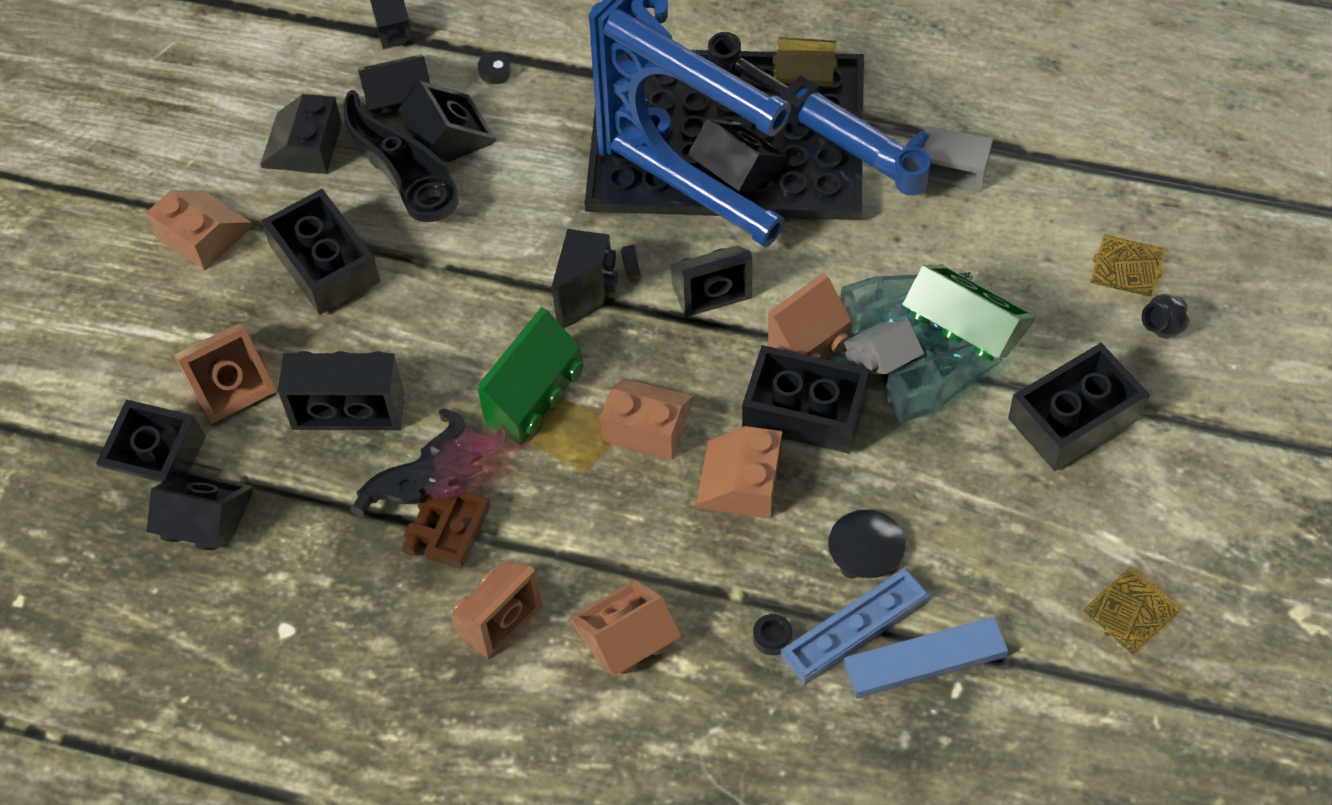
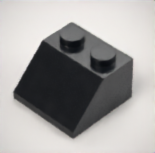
M422 54L358 68L368 110L375 109L376 114L394 111V104L403 103L419 81L430 83L425 58Z
M419 81L398 109L405 121V127L412 133L414 139L426 146L443 161L451 162L490 146L496 141L470 95Z
M302 94L278 111L260 163L261 168L327 174L342 125L336 98L333 96Z
M706 119L687 154L698 162L696 166L701 171L709 175H717L723 180V185L738 194L741 191L756 192L786 166L791 157L741 122Z
M567 229L551 286L556 320L563 328L604 307L607 304L609 292L616 291L618 282V271H614L616 250L611 249L609 234Z
M739 245L730 248H720L712 253L694 258H685L671 264L672 286L685 318L752 299V254L749 250Z
M126 399L96 464L101 468L167 484L192 468L206 435L194 415Z
M186 471L167 484L161 483L151 488L146 532L160 535V538L164 541H186L195 543V547L201 550H216L233 539L253 494V486Z

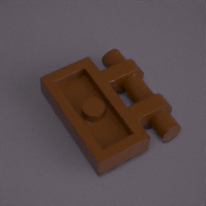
M438 485L433 492L422 496L423 502L418 504L420 511L414 523H410L404 533L406 540L402 546V551L408 555L415 556L420 545L428 544L425 550L426 559L462 569L489 511L490 501L489 498L455 488L449 500H444L442 497L445 490ZM438 515L441 516L436 528H430L429 525L432 518Z

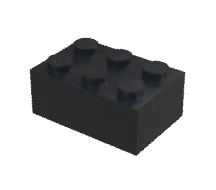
M323 188L261 220L269 246L319 315L381 282L374 256Z
M1101 342L1013 394L1008 419L1055 472L1143 418L1150 394Z
M761 345L742 404V427L782 431V438L850 454L868 394L870 369Z
M308 351L283 353L278 393L292 430H401L405 392L394 353L381 351L371 353H348L344 351L334 353H311Z

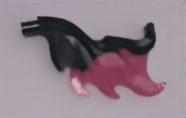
M445 408L439 410L441 421L448 422V427L420 449L421 456L416 461L388 468L369 479L356 492L358 497L350 508L351 512L358 517H363L370 505L377 503L378 500L388 499L402 504H418L423 502L422 496L425 494L438 500L457 496L462 493L461 487L459 485H451L456 482L473 479L483 473L482 465L473 467L472 465L484 457L494 455L504 447L507 441L504 427L500 426L497 433L493 435H479L466 427L464 419L460 414Z

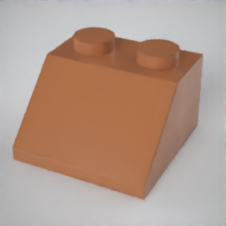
M171 190L146 212L156 238L204 271L253 227L252 222L204 190Z
M824 272L769 311V347L822 359L828 358L833 353L838 354L846 348L844 341L851 337L852 320L832 282Z
M239 323L173 355L210 424L277 392L246 328Z
M623 379L610 389L600 415L602 442L672 460L694 396Z
M744 426L709 440L696 508L771 519L782 455V431Z
M504 561L496 570H490L482 578L480 586L469 597L461 598L455 605L450 615L455 632L488 660L542 606L535 569L530 565Z
M636 580L569 618L600 667L613 677L633 671L638 666V662L650 655H658L667 651L671 647V643L681 637L663 597Z

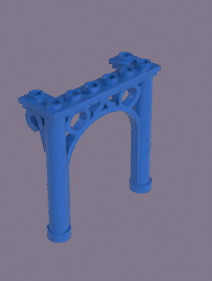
M603 0L596 3L589 13L599 154L605 156L607 153L612 155L614 152L620 154L751 234L752 239L763 247H769L780 234L784 224V217L772 210L766 211L682 159L664 140L671 131L669 114L661 108H649L648 99L645 98L644 85L647 76L653 74H663L677 78L756 124L758 130L770 137L775 136L785 125L791 111V104L776 95L770 97L672 40V35L660 24L665 22L668 17V0ZM647 8H654L655 17L647 10ZM625 51L633 58L635 63L627 57Z

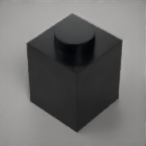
M370 0L382 49L414 42L404 0Z

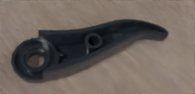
M350 90L344 100V119L354 144L368 158L369 162L388 177L400 195L409 216L421 222H436L453 213L459 204V193L450 176L448 166L431 150L414 138L367 115L361 108L358 93L355 90ZM428 198H441L433 205L424 204Z

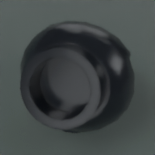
M1160 294L1154 297L1144 307L1141 315L1144 327L1165 339L1181 334L1188 328L1190 319L1187 316L1188 306L1185 300L1170 294Z

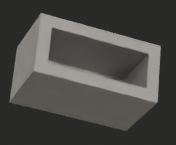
M925 125L924 131L928 132L929 139L921 149L926 151L930 157L929 181L981 192L990 160L993 139Z
M909 320L881 322L844 341L847 349L846 358L849 365L870 369L869 374H888L924 354Z

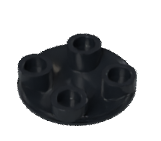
M857 510L844 515L834 524L829 534L828 547L832 559L840 567V571L845 577L850 579L857 577L877 578L895 572L900 567L905 553V537L900 526L888 515L875 510Z

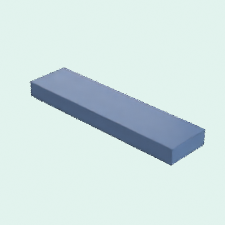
M905 567L781 649V657L805 685L843 660L844 657H847L929 602L930 595Z
M990 617L844 657L843 664L856 698L1005 658L1007 657L1008 649L995 617Z

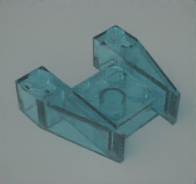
M971 272L959 273L970 280L973 279ZM917 275L874 276L843 286L840 299L852 320L851 337L878 323L909 320L924 354L911 360L912 363L889 372L885 397L901 424L934 413L1003 360V358L997 359L996 357L993 361L987 360L973 351L975 348L973 344L964 339L961 343L951 340L941 333L943 330L941 326L932 321L927 325L911 317L910 313L912 310L902 304Z

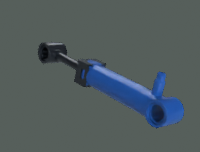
M720 32L713 35L708 41L710 62L734 76L742 73L791 104V111L787 122L797 128L802 124L808 126L893 179L896 188L903 194L918 195L929 186L930 157L926 151L921 149L929 139L928 132L920 131L904 146L819 94V85L800 74L787 86L744 59L741 41L737 35L731 32Z

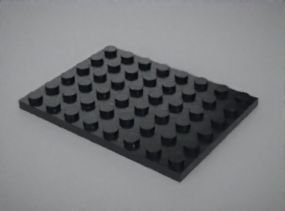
M691 50L709 61L708 50ZM625 51L627 57L635 63L633 58ZM742 51L746 61L787 86L800 74L819 85V94L863 120L864 54ZM742 73L736 75L739 79L770 97L776 95ZM663 74L647 76L644 92L645 98L648 99L649 108H661L669 114L671 131L664 140L687 163L700 170L696 166L698 162L687 154L706 119L741 122L791 157L788 164L756 192L741 191V196L766 211L772 210L784 218L861 220L862 160L804 124L797 128L786 121L783 128L775 136L770 137L758 130L756 124L677 78ZM594 110L584 203L585 212L719 216L616 152L612 155L607 153L605 156L599 154L596 114ZM707 174L708 176L712 177L718 182H723V180L719 178L717 175L713 176Z

